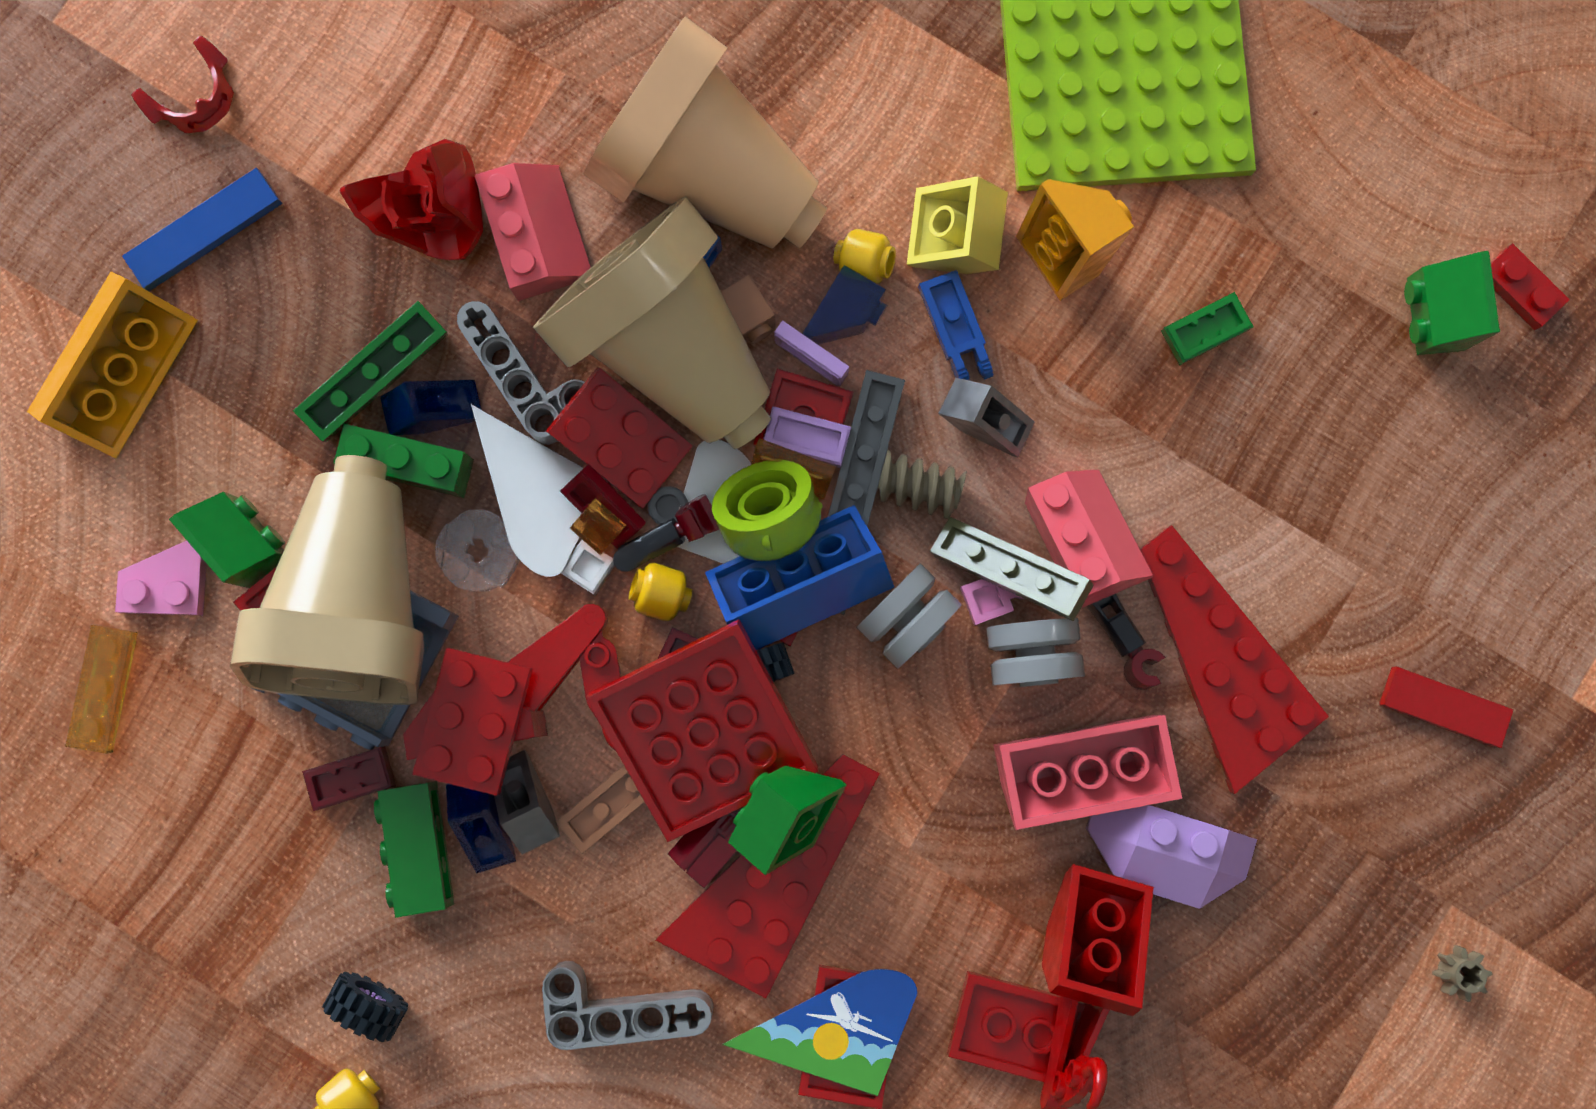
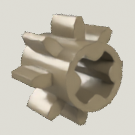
M1454 945L1453 954L1443 955L1438 953L1437 956L1440 962L1438 969L1432 971V975L1440 977L1445 982L1441 987L1443 993L1452 996L1457 992L1460 999L1470 1002L1472 998L1471 993L1482 992L1486 994L1488 992L1484 986L1486 985L1487 977L1493 974L1480 964L1483 961L1484 955L1475 951L1468 954L1466 948Z

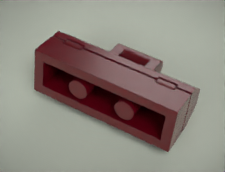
M742 808L684 834L668 853L674 862L684 871L687 870L686 873L703 888L709 884L737 851L728 841L736 827L733 821Z

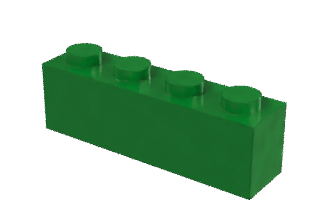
M417 301L299 404L293 412L322 442H327L343 428L344 424H348L448 335L447 331Z

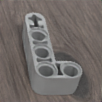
M471 301L463 305L457 314L459 329L525 430L541 444L558 442L547 432H537L535 430L536 420L542 415H552L555 420L569 403L570 398L577 393L585 382L572 379L547 394L492 310L480 301ZM478 318L482 319L484 326L491 334L486 339L477 330L474 323ZM500 349L510 350V356L504 364H492V357L496 351ZM521 382H530L532 384L530 394L522 399L514 398L513 391L515 387Z
M563 961L553 967L546 975L542 987L546 1034L549 1042L561 1050L696 1036L702 1034L709 1027L713 1016L714 1005L712 999L706 992L697 989L588 1001L584 970L573 961ZM558 974L569 975L574 981V991L570 993L559 991L555 986V976ZM691 1003L696 1004L698 1011H704L701 1012L697 1021L692 1020L691 1014L685 1013ZM671 1005H675L674 1014H678L675 1024H671ZM648 1007L656 1008L661 1012L663 1022L657 1026H649L642 1020L641 1011ZM605 1012L616 1014L620 1019L621 1027L614 1031L605 1029L601 1025L600 1015ZM570 1017L574 1019L579 1028L578 1033L575 1035L564 1034L558 1025L559 1018Z

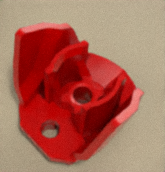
M443 139L414 152L404 171L363 179L340 188V194L354 216L368 226L373 234L395 241L429 257L442 260H465L474 250L483 233L481 201L475 179L474 164L466 147L452 140Z

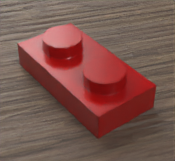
M1513 243L1503 249L1491 261L1494 291L1534 331L1548 322L1570 300Z

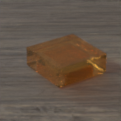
M595 498L569 529L601 555L627 525Z

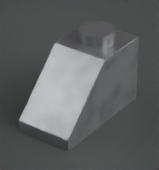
M955 378L938 413L960 431L1015 457L1019 456L1035 423L1034 420L991 385Z
M523 750L511 756L508 761L500 795H494L502 828L520 853L524 854L560 837L553 808L527 752Z

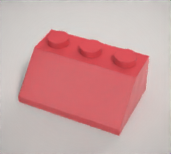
M511 163L475 175L509 288L518 301L572 285L591 268L558 165Z
M1099 469L1064 472L1028 488L1025 505L1053 562L1090 579L1094 584L1081 608L1153 577Z

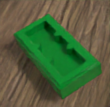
M1233 292L1164 327L1161 332L1180 366L1251 330L1254 326L1236 293Z

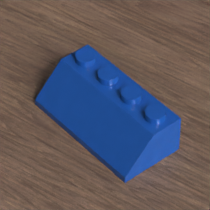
M855 505L820 520L818 529L809 542L791 555L772 561H756L740 556L705 572L727 625L739 619L756 650L894 588L882 551Z

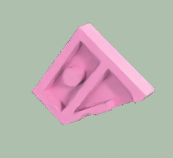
M186 540L118 571L115 612L203 616L207 563Z

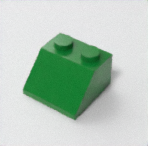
M1480 251L1424 266L1407 277L1404 296L1406 303L1411 308L1412 321L1409 334L1412 343L1416 345L1417 355L1465 351L1500 332L1489 251Z
M221 492L174 514L169 519L223 583L251 588L277 567L284 551L281 547L285 544L283 538L271 526L267 525L264 528L255 517L259 511L243 495L236 497L229 493Z
M783 766L770 774L764 772L751 785L749 792L752 796L747 805L736 815L733 821L736 827L728 843L764 875H767L814 846L847 784L841 779L789 766Z

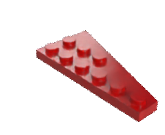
M1170 525L1144 545L1140 551L1153 574V577L1148 579V582L1166 620L1164 623L1169 636L1173 638L1180 656L1178 658L1199 714L1201 718H1204L1213 742L1211 745L1216 758H1219L1227 779L1225 781L1230 793L1235 794L1329 716L1185 540Z
M842 754L822 775L841 779L847 786L814 846L767 875H764L741 854L655 941L767 998L880 773Z

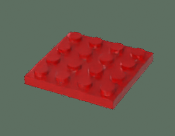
M739 619L590 692L586 697L667 842L746 806L752 796L749 792L751 785L764 772L770 774L783 766L813 773L818 772V764Z

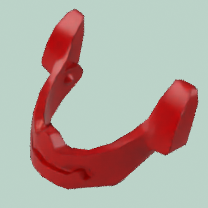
M199 36L193 44L206 61L214 80L213 92L210 98L197 99L195 101L196 109L193 112L182 114L171 111L163 104L160 105L141 88H138L132 92L131 96L152 123L155 124L160 120H167L186 134L204 132L217 124L229 112L234 91L223 74V67L228 60L203 36Z

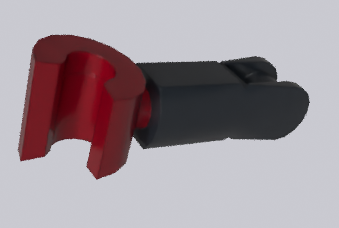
M706 494L694 498L679 509L675 514L678 522L672 518L620 546L613 556L616 568L624 572L631 571L648 562L650 558L654 559L683 544L686 540L684 536L691 542L709 533L718 531L719 527L712 513V505Z
M1114 594L1088 605V609L1103 627L1121 657L1129 656L1124 666L1126 681L1132 687L1140 690H1146L1162 684L1157 676L1145 674L1142 664L1145 662L1146 664L1153 665L1166 657L1155 649L1142 648V645L1146 642L1126 613L1118 596ZM1110 604L1117 615L1108 620L1102 609Z

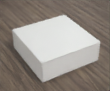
M581 539L561 574L596 595L615 565L612 557L584 539Z

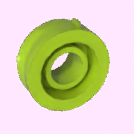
M767 460L739 470L723 482L716 491L712 501V513L725 543L735 554L756 561L781 559L801 549L809 542L818 529L821 520V509L823 507L818 497L814 494V485L808 471L801 465L787 460Z

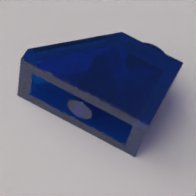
M844 265L802 334L818 345L863 334L869 323L876 326L888 306L883 303L886 289Z
M475 380L405 381L380 397L388 434L395 436L426 434L474 422L475 418L471 404L482 410Z
M447 784L448 823L476 874L516 862L512 841L500 824L494 795Z

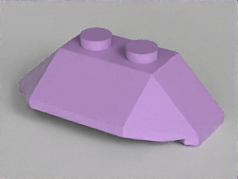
M1151 805L1090 816L1086 827L1114 876L1154 887V895L1198 909L1246 880L1257 839Z

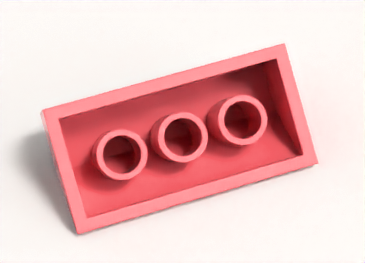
M1165 715L1143 716L993 744L1001 787L1015 830L1182 799Z

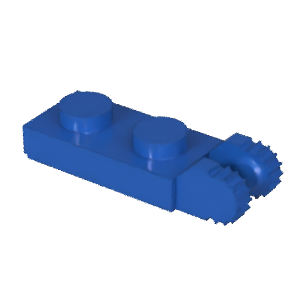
M955 270L919 283L918 289L945 358L950 360L955 378L970 379L961 355L973 351L977 369L982 378L985 380L993 377L992 366L984 348L986 342L958 271Z

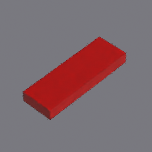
M1391 667L1379 703L1380 706L1494 748H1502L1514 709L1400 667Z

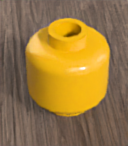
M854 229L847 234L844 241L839 240L837 242L833 259L835 264H839L842 278L851 282L876 286L883 278L888 279L892 274L896 250L895 247L890 245L887 236L871 231Z
M650 563L644 570L637 569L631 583L628 599L634 601V608L639 614L662 621H670L676 617L679 611L686 612L692 597V589L686 587L687 580L682 571L658 563Z
M346 1068L337 1073L316 1093L318 1105L314 1109H379V1102L374 1094L380 1090V1087L366 1070L357 1075L353 1070Z

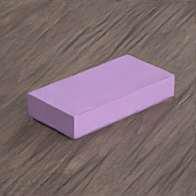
M782 320L774 332L775 344L836 386H841L848 376L849 366Z
M772 407L771 421L767 425L762 444L763 448L841 468L851 430L850 426Z

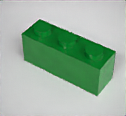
M349 424L343 425L335 459L344 455H357L379 460L387 465L386 480L461 498L465 497L474 459L463 451Z
M437 781L377 791L378 799L374 802V815L376 822L379 825L382 824L384 841L380 843V858L383 866H388L390 883L386 884L385 893L389 908H394L395 918L444 910L454 905Z

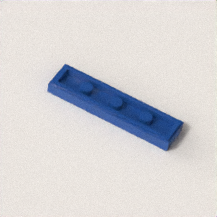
M256 167L122 255L142 287L147 291H151L283 203L261 171Z

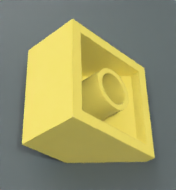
M979 176L916 188L907 265L915 268L947 272L957 270L958 273L962 274L999 270L1008 192Z

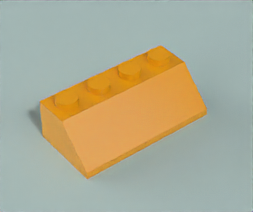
M1047 179L1041 183L1016 238L1061 301L1101 274L1134 226L1131 223L1132 216L1127 206L1121 200L1116 201L1110 191Z
M110 272L27 412L38 421L113 458H117L198 320L130 280Z

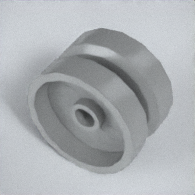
M921 563L856 627L870 642L879 641L891 628L897 632L884 646L883 655L897 669L916 652L920 653L941 633L946 627L945 623L962 605L948 590L939 591L926 605L920 600L934 586L935 577Z
M1067 618L996 625L986 628L989 649L995 652L1015 650L1016 654L1015 658L999 659L991 664L993 685L1019 683L1020 687L1056 684L1058 679L1085 676L1083 655L1077 652H1055V646L1075 644L1081 639L1078 618H1075L1074 621Z

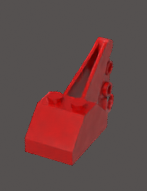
M595 604L582 606L569 618L508 661V663L533 668L514 742L548 736L545 714L542 709L579 661L585 697L590 692L621 677L616 647L603 636V630L608 623V616L600 606ZM434 692L403 734L407 760L417 758ZM586 699V702H587L588 707L590 708V710L592 711V713H593L594 716L596 717L594 711L592 710L590 704L588 703V701H587V699ZM602 727V732L607 744L615 750Z
M1075 864L1066 871L1047 924L1042 958V968L1049 992L1059 995V1003L1048 1069L1041 1092V1109L1070 1108L1074 1104H1079L1088 1092L1091 1093L1086 1109H1097L1106 1090L1108 1067L1102 1058L1089 1057L1110 1010L1134 1016L1142 1009L1154 887ZM1078 1002H1084L1086 1005L1066 1058Z

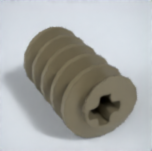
M887 450L877 489H880L881 502L885 503L889 496L895 493L896 505L899 507L902 506L907 497H910L912 510L917 511L923 501L927 502L929 515H933L938 506L941 505L943 506L944 519H949L954 510L957 509L967 471H964L959 479L956 480L955 469L949 466L944 474L940 476L939 465L933 462L928 470L924 472L922 459L917 458L911 468H909L907 455L901 454L894 464L892 463L891 451Z

